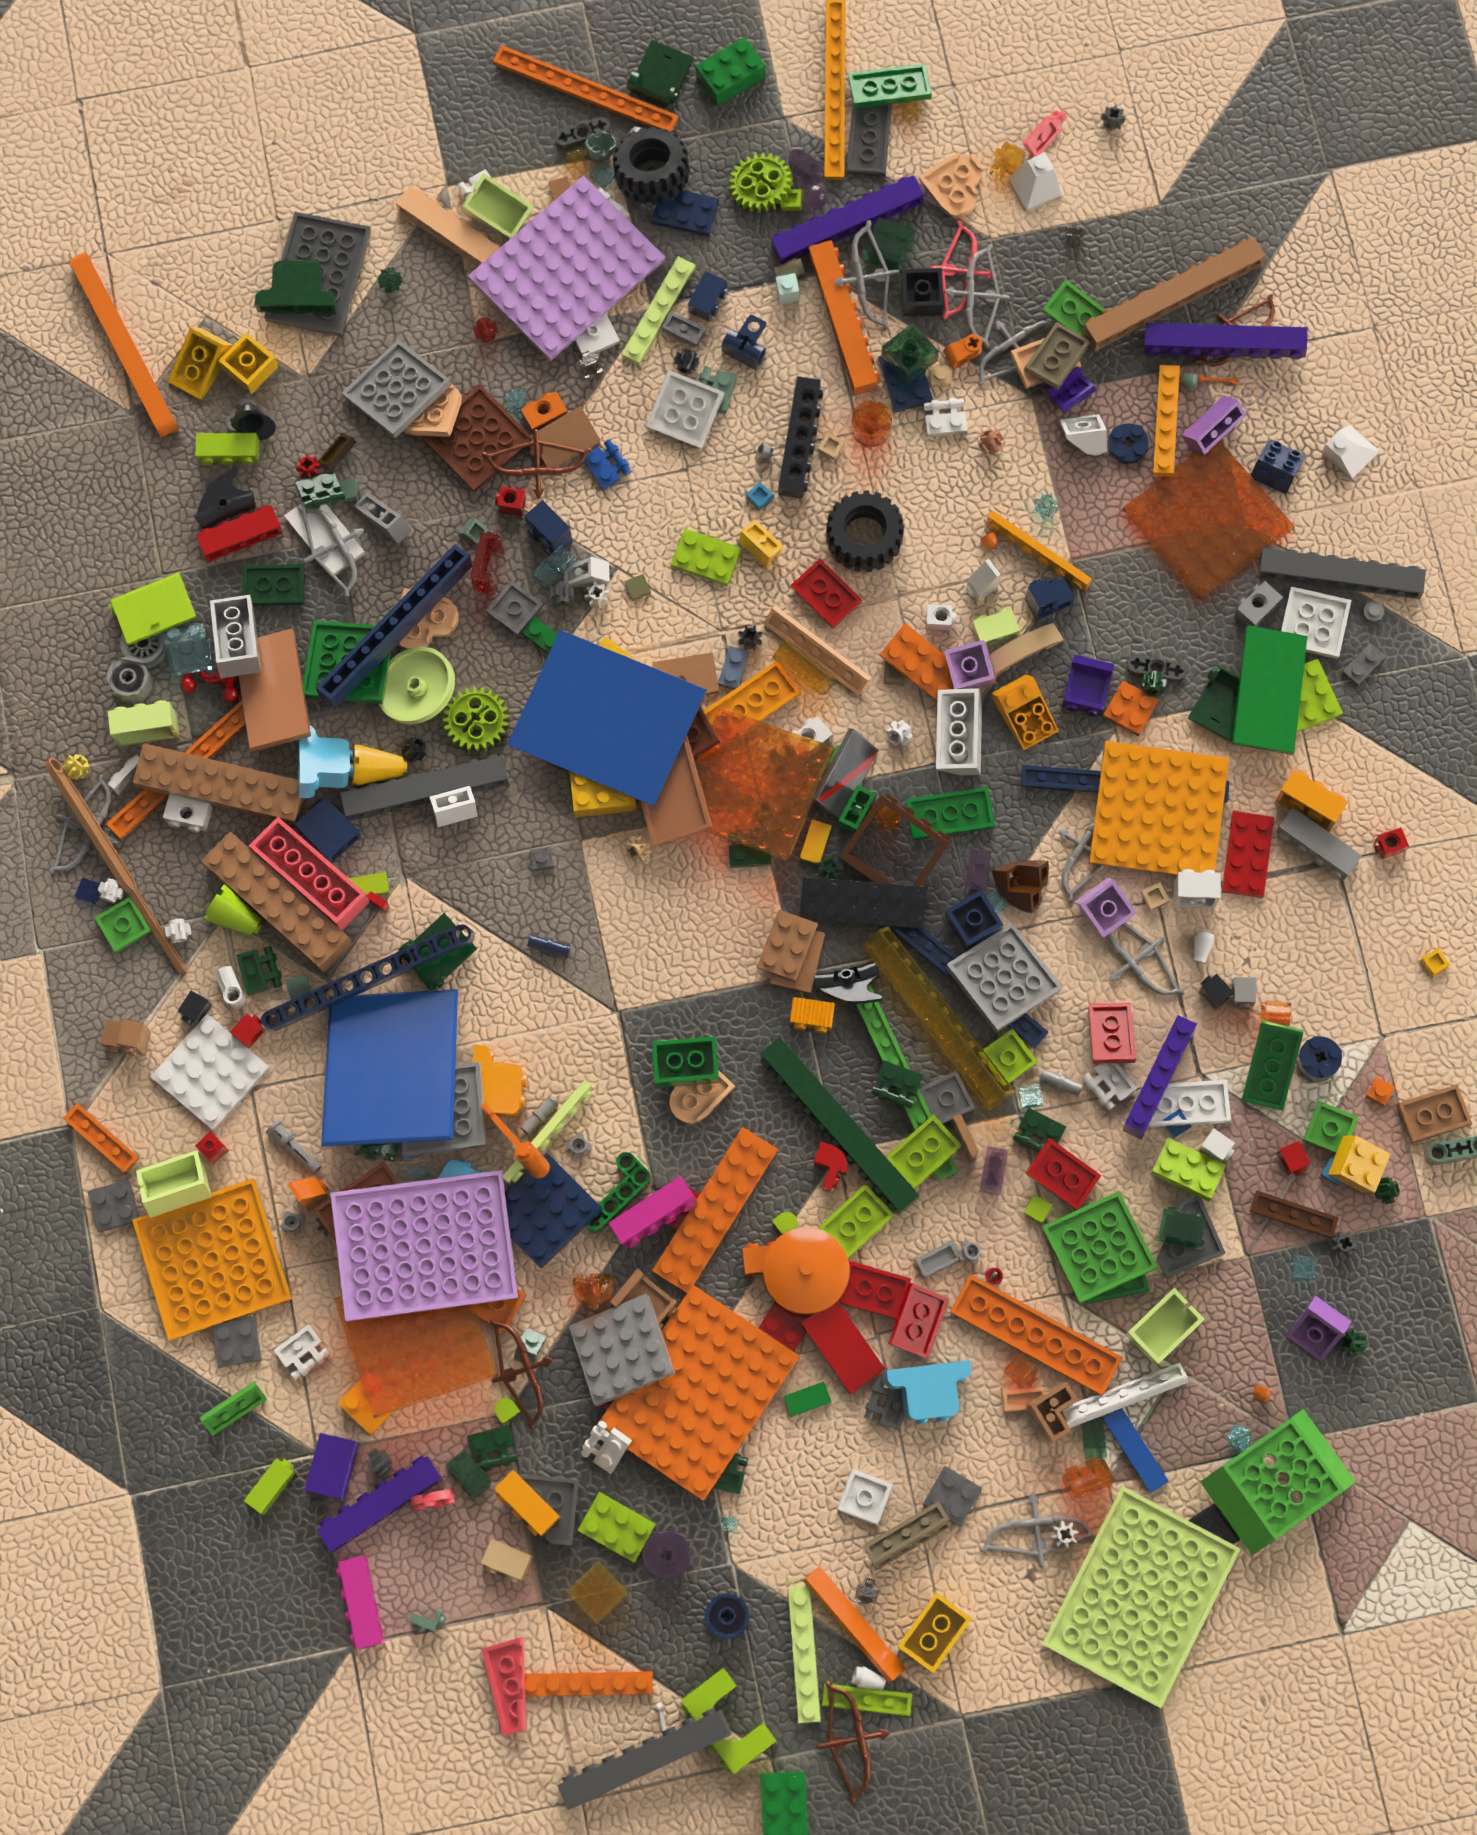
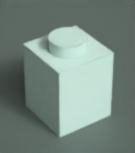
M795 273L776 277V290L780 305L799 301V287Z

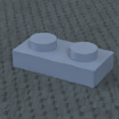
M729 646L718 686L732 690L740 686L749 651Z

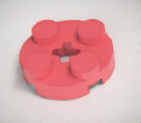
M453 1490L435 1491L423 1495V1497L421 1494L410 1498L413 1512L425 1510L428 1507H432V1509L441 1508L455 1503Z

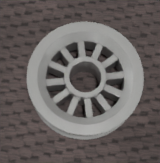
M161 632L156 634V636H151L128 646L122 633L120 647L125 657L137 658L146 668H150L159 664L164 659L168 650V642L164 633ZM148 641L146 647H140L142 642Z

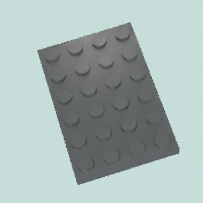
M295 211L281 260L293 259L294 261H303L304 259H312L318 262L323 273L322 290H328L334 294L337 303V314L266 313L265 321L342 337L370 239L371 227Z

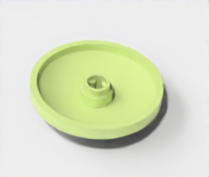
M428 647L410 648L397 654L390 660L383 704H379V706L388 717L402 724H419L433 718L444 709L453 694L455 674L452 665L443 654Z

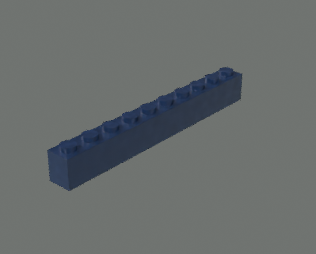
M454 544L316 687L319 697L335 710L473 567L470 555Z

